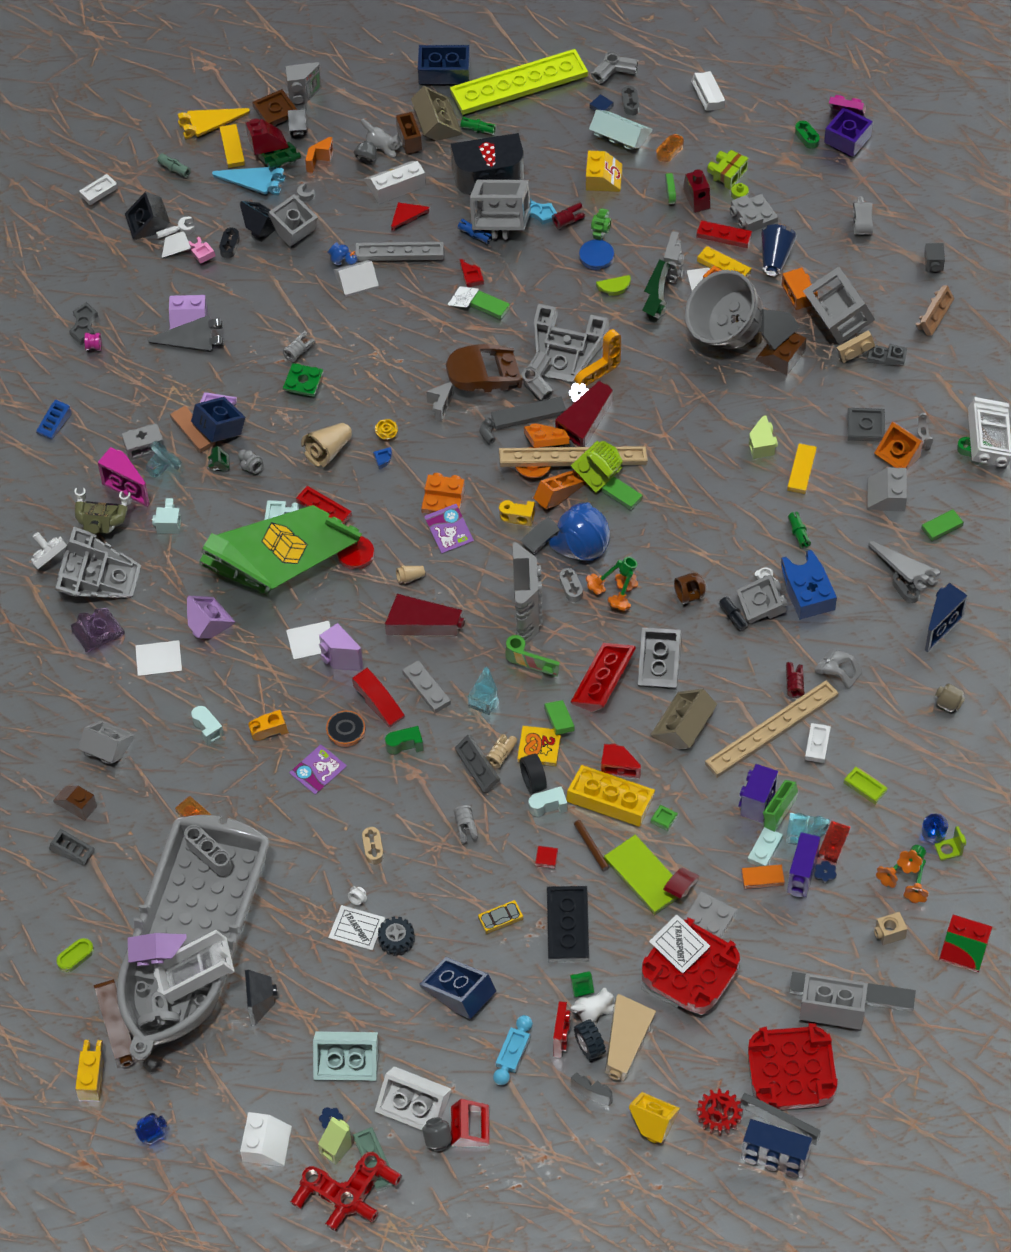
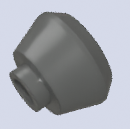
M369 141L360 143L354 150L355 157L365 162L376 160L374 144Z

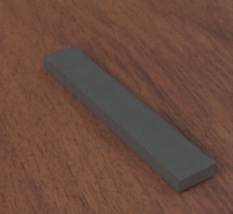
M792 972L789 993L803 995L805 973ZM868 983L865 1005L913 1012L916 990Z

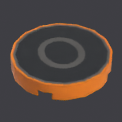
M353 711L337 712L330 717L326 726L329 740L339 747L356 745L359 740L363 739L366 730L362 717Z

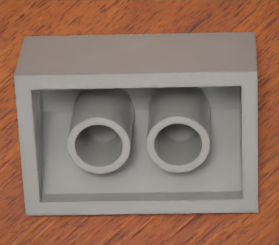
M806 973L799 1020L861 1030L868 983Z

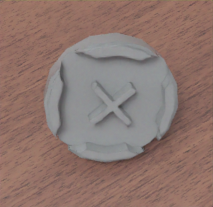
M155 992L146 999L147 1014L142 1015L137 1020L141 1030L156 1031L158 1027L161 1028L163 1026V1029L166 1030L180 1022V1016L177 1012L168 1011L166 997L160 992ZM155 999L158 1001L159 1007L156 1006Z

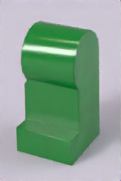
M419 726L390 732L385 737L386 750L389 754L396 755L401 751L415 748L416 752L424 751Z

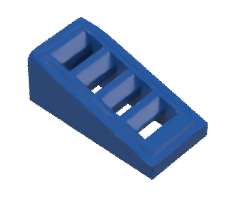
M55 400L37 428L36 433L52 440L72 415L70 406Z

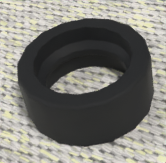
M534 753L521 757L520 769L528 791L535 793L545 790L547 788V781L538 755Z

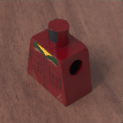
M696 169L685 174L683 190L693 212L696 213L710 209V186L703 171Z

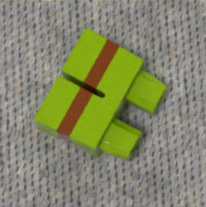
M720 150L716 156V161L719 164L711 161L707 165V172L713 175V181L719 180L725 183V188L731 190L748 170L749 158L733 150H730L728 153Z

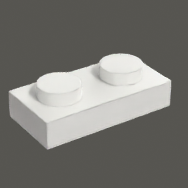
M106 174L81 189L79 194L89 205H92L118 189V185Z
M811 723L805 760L825 763L831 726Z

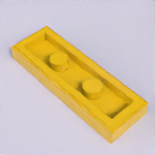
M237 125L221 126L220 133L228 168L244 166L245 161Z
M798 444L787 491L806 494L817 447Z

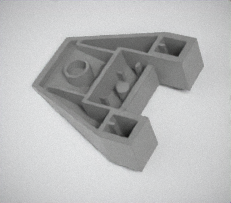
M538 304L534 318L536 352L542 351L551 357V361L542 376L573 383L577 373L588 365L603 346V337L608 332L610 326L608 318L590 315L586 333L555 327L558 315L556 307Z

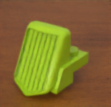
M597 440L570 466L596 493L622 469L623 461L616 447L606 441L598 442Z

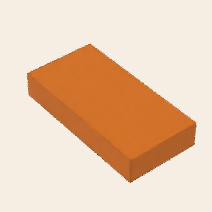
M782 864L748 867L741 870L744 889L784 886Z

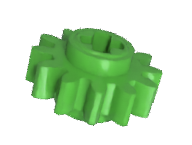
M599 209V213L594 215L592 219L591 230L594 231V239L603 240L604 235L609 233L611 218H609L610 213L607 209Z

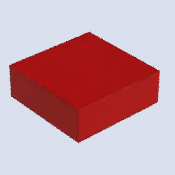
M538 846L535 867L555 869L558 848Z

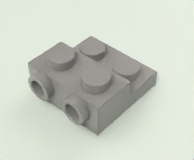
M762 194L751 198L745 195L731 201L730 213L736 217L739 226L745 230L753 232L778 222V216Z
M674 231L671 233L664 255V261L671 264L665 281L670 283H677L678 277H682L684 268L681 266L684 255L681 254L682 247L681 240H679V232Z
M771 574L736 590L750 624L766 616L771 619L787 612L785 607L788 605L787 599L784 594H780V590H783L779 580H775Z

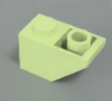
M766 415L762 416L749 433V448L753 459L775 455V448L778 447L777 438L772 435V423L768 422Z
M332 1117L318 1143L319 1153L336 1165L350 1150L352 1142L349 1125L343 1120L338 1121Z

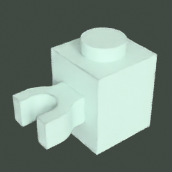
M166 498L165 508L157 507L156 515L152 517V525L156 526L158 534H179L180 510L173 505V498Z

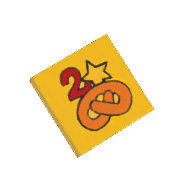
M522 726L517 762L520 763L521 757L536 753L542 765L556 767L561 734L556 735L554 730L550 728Z

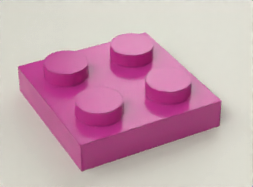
M841 95L830 96L829 105L831 109L841 111L845 107L859 115H865L866 107L862 100L856 98L846 100Z

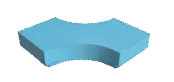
M530 198L531 213L529 217L539 220L542 225L552 222V215L557 213L552 203L540 204L532 201Z

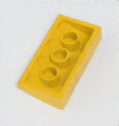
M581 765L567 790L566 800L569 803L640 827L652 802L655 790Z

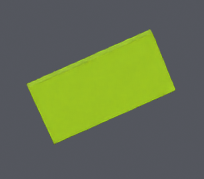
M636 834L604 855V859L654 915L679 899L663 890L673 875Z

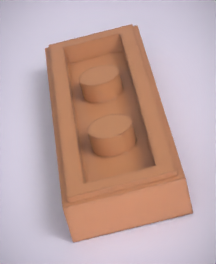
M186 406L170 414L171 419L199 453L215 445V442H211L191 422L192 413Z

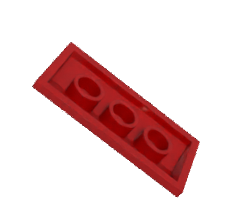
M603 643L575 692L571 703L590 712L604 708L636 647L634 645Z

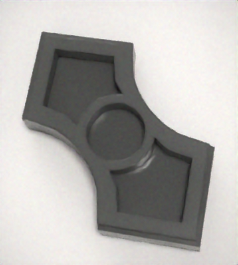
M87 302L73 311L76 323L69 331L70 335L80 345L84 344L85 333L95 334L91 326L95 318L98 317V312Z

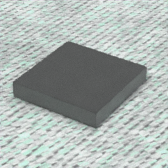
M848 407V441L881 442L885 435V409Z

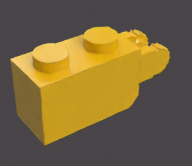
M84 1040L83 1051H80L75 1090L78 1100L100 1101L104 1068L102 1056L103 1041L97 1040L96 1051H89L91 1047L90 1040Z

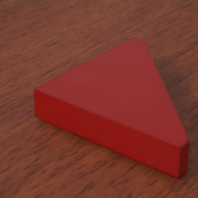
M398 202L391 230L395 231L397 227L416 220L418 216L424 213L428 214L430 207Z

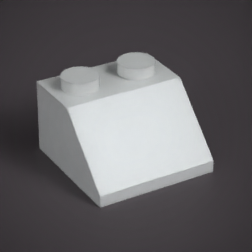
M248 1112L240 1150L242 1162L284 1167L292 1126L268 1114Z

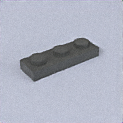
M467 735L455 747L482 791L488 793L501 779L471 735Z

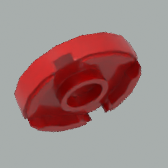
M361 536L357 545L349 546L337 553V556L342 566L352 570L354 568L363 569L371 564L375 551L371 541Z

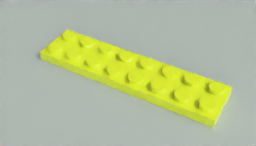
M572 49L450 87V93L462 115L587 77L588 70L576 49Z

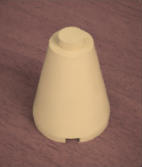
M339 423L304 435L301 445L302 447L305 446V456L313 465L325 467L351 439L352 430L349 425Z

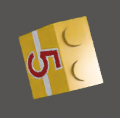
M588 150L586 191L620 192L622 163L606 151Z

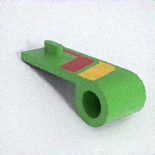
M519 635L508 637L505 657L509 662L558 677L560 662L526 652L525 640Z

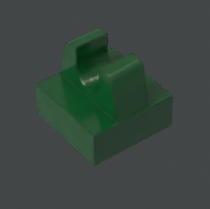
M218 446L212 448V454L208 456V460L212 464H209L208 467L213 471L220 469L225 472L229 470V454Z

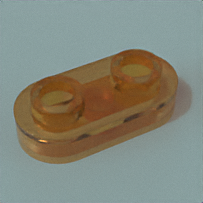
M677 134L670 135L657 148V159L661 162L671 161L683 149V137Z

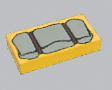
M513 900L478 914V919L485 933L489 934L523 920V915L516 901Z

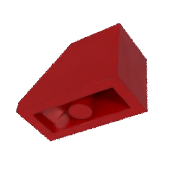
M604 744L601 761L602 772L613 776L640 779L641 765L624 746Z

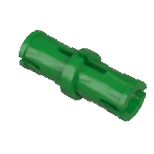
M466 117L461 119V128L494 135L496 131V124L486 123L481 119L473 120Z
M796 511L795 515L794 512L790 513L788 519L792 526V533L798 540L799 547L804 548L803 543L805 548L809 547L811 541L806 532L807 527L802 523L799 512Z

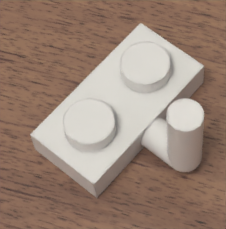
M39 532L35 533L33 538L43 550L40 549L34 553V558L31 560L35 567L39 569L67 546L65 540L60 536L59 538H53L47 543Z

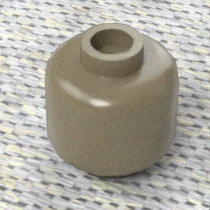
M948 683L944 687L940 686L935 694L938 697L936 703L948 712L958 711L965 700V697H963L964 693L961 689Z

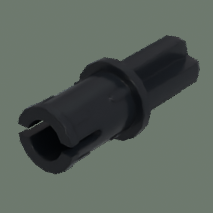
M728 596L719 601V605L726 612L727 618L732 620L739 630H744L748 623L740 614V609L734 606Z

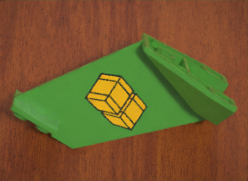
M312 505L215 535L211 533L202 548L201 553L203 555L199 565L268 595L269 591L349 546L357 545L362 533L354 526L349 525L348 527L342 524V521L336 517L330 518L328 512Z

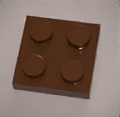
M283 89L252 102L254 109L261 119L273 126L288 120V110H297Z

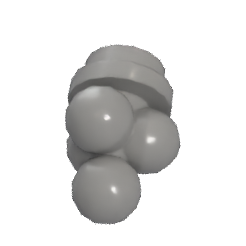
M241 450L238 453L239 459L242 460L240 463L242 469L250 473H259L262 470L264 463L261 457L249 450Z

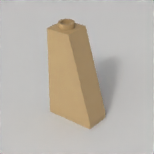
M620 994L617 995L613 1008L605 1073L614 1080L624 1082L656 1011Z

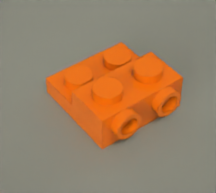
M441 473L428 475L421 512L431 514L454 504H457L460 510L465 490V479L458 475L443 477Z

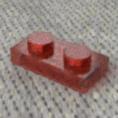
M831 821L818 857L837 864L851 827Z

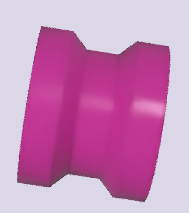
M85 333L84 343L86 351L91 349L101 350V333Z

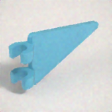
M261 167L212 172L213 177L262 194L270 192L274 195L280 194L279 182H284L286 178L283 175L284 169H275V167L271 169Z

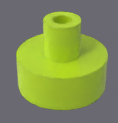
M743 183L735 184L731 189V197L734 200L749 194L748 187Z

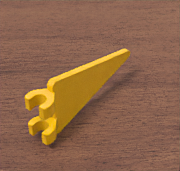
M238 108L182 112L178 114V124L180 127H183L185 139H189L194 135L201 136L249 114L250 109Z

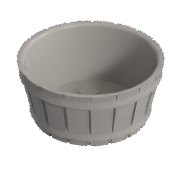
M721 270L702 279L692 290L686 304L685 320L689 331L698 340L723 349H734L744 346L757 335L762 322L761 310L764 307L760 296L756 293L753 284L746 276L733 270ZM739 315V321L732 323V317Z

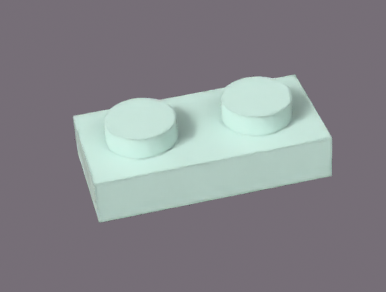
M764 827L748 856L747 862L758 867L768 866L783 838V834Z

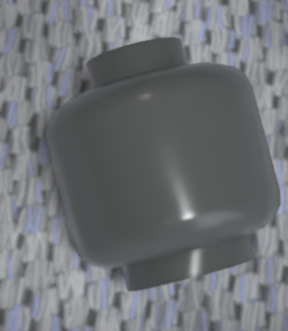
M440 1117L431 1118L426 1121L422 1128L426 1146L435 1151L446 1149L447 1145L452 1141L449 1123Z

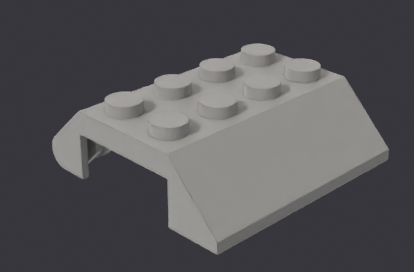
M513 543L514 602L517 609L515 612L516 635L521 636L525 640V645H527L539 633V625H542L541 565H537V558L518 543Z

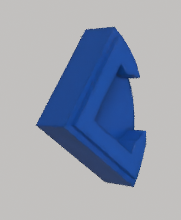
M391 447L373 452L378 469L384 468L391 461Z

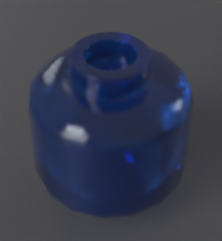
M937 813L926 816L921 829L924 839L930 843L942 842L948 832L949 825L947 819Z
M150 1113L137 1121L135 1132L142 1143L146 1142L151 1145L165 1137V1128L168 1125L162 1115L158 1117L155 1113Z

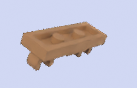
M948 285L942 286L939 291L934 293L936 297L930 299L931 304L925 315L919 317L920 323H915L917 329L924 330L927 336L933 335L955 299Z

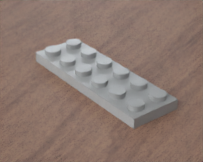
M701 891L683 920H687V917L694 919L696 925L721 938L735 917L737 909ZM644 982L641 985V990L678 1008L679 1005L651 990Z

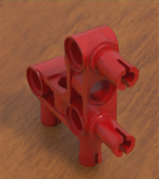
M367 1152L355 1165V1171L349 1180L344 1183L335 1181L327 1172L317 1167L309 1166L303 1171L302 1178L299 1181L300 1187L290 1203L301 1209L309 1195L313 1193L334 1205L335 1209L325 1225L334 1231L337 1230L345 1216L357 1213L373 1222L379 1212L364 1203V1199L378 1178L382 1177L397 1186L402 1179V1175L388 1167L386 1161L374 1152ZM371 1160H376V1161H377V1164H376L375 1167H373V1168H368V1167H367V1164H368ZM311 1175H318L316 1181L308 1182ZM346 1197H353V1201L350 1204H343Z

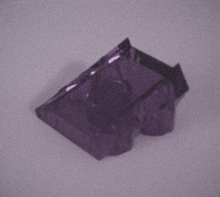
M107 607L95 609L92 615L80 613L76 623L71 625L72 634L76 636L84 647L85 653L125 634V631Z

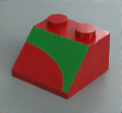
M953 914L939 960L979 972L993 926Z

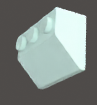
M605 110L595 111L589 128L594 131V135L602 138L607 136L609 141L616 144L619 142L624 143V147L631 150L640 148L652 132V129Z
M315 1031L313 1039V1080H377L378 1032Z

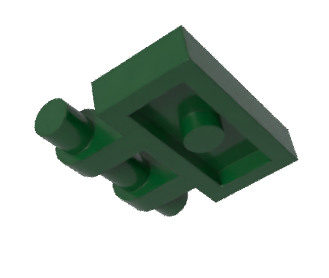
M287 142L288 148L258 154V156L271 169L274 167L280 168L283 164L295 163L296 160L301 159V154L296 152L295 146Z

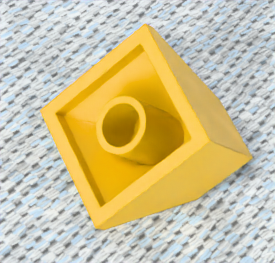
M641 1092L629 1105V1110L641 1135L654 1143H662L666 1139L680 1111L679 1107L644 1092Z

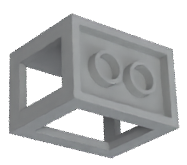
M477 180L470 195L472 230H492L493 239L498 237L497 230H502L504 240H508V230H524L531 213L529 180ZM475 201H477L478 205L477 211L475 210Z
M839 266L803 290L839 344L875 320L867 305ZM837 277L841 284L817 299L814 292Z

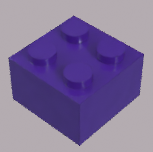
M843 107L825 128L824 143L854 157L872 136L873 121Z
M755 764L754 769L749 770L746 781H748L747 785L742 786L739 795L741 797L738 805L741 808L740 816L760 823L764 822L763 812L776 793L777 770Z

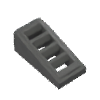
M61 828L49 846V850L82 865H85L95 850L94 847ZM62 840L65 841L63 846L60 845ZM70 843V844H72V846H71L70 849L68 850L66 847H67L68 844ZM75 847H79L78 851L75 854L73 850L75 849ZM83 850H86L87 852L83 858L79 856Z

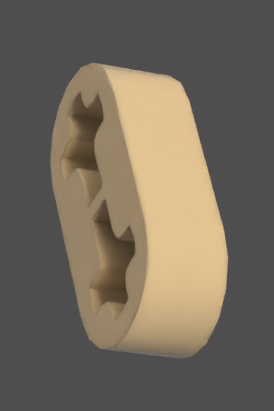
M368 827L362 833L365 857L370 864H379L384 857L380 832L375 827ZM373 834L374 842L370 843L369 835ZM372 849L376 850V857H373Z

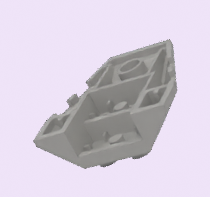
M73 527L59 569L55 590L72 596L132 598L141 565L122 552L118 553L112 549L111 545L107 542L103 543L97 539L95 534Z

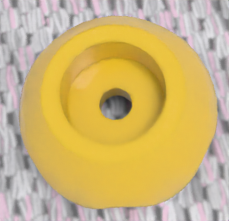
M391 419L380 420L375 426L376 435L383 440L394 438L398 432L396 422Z

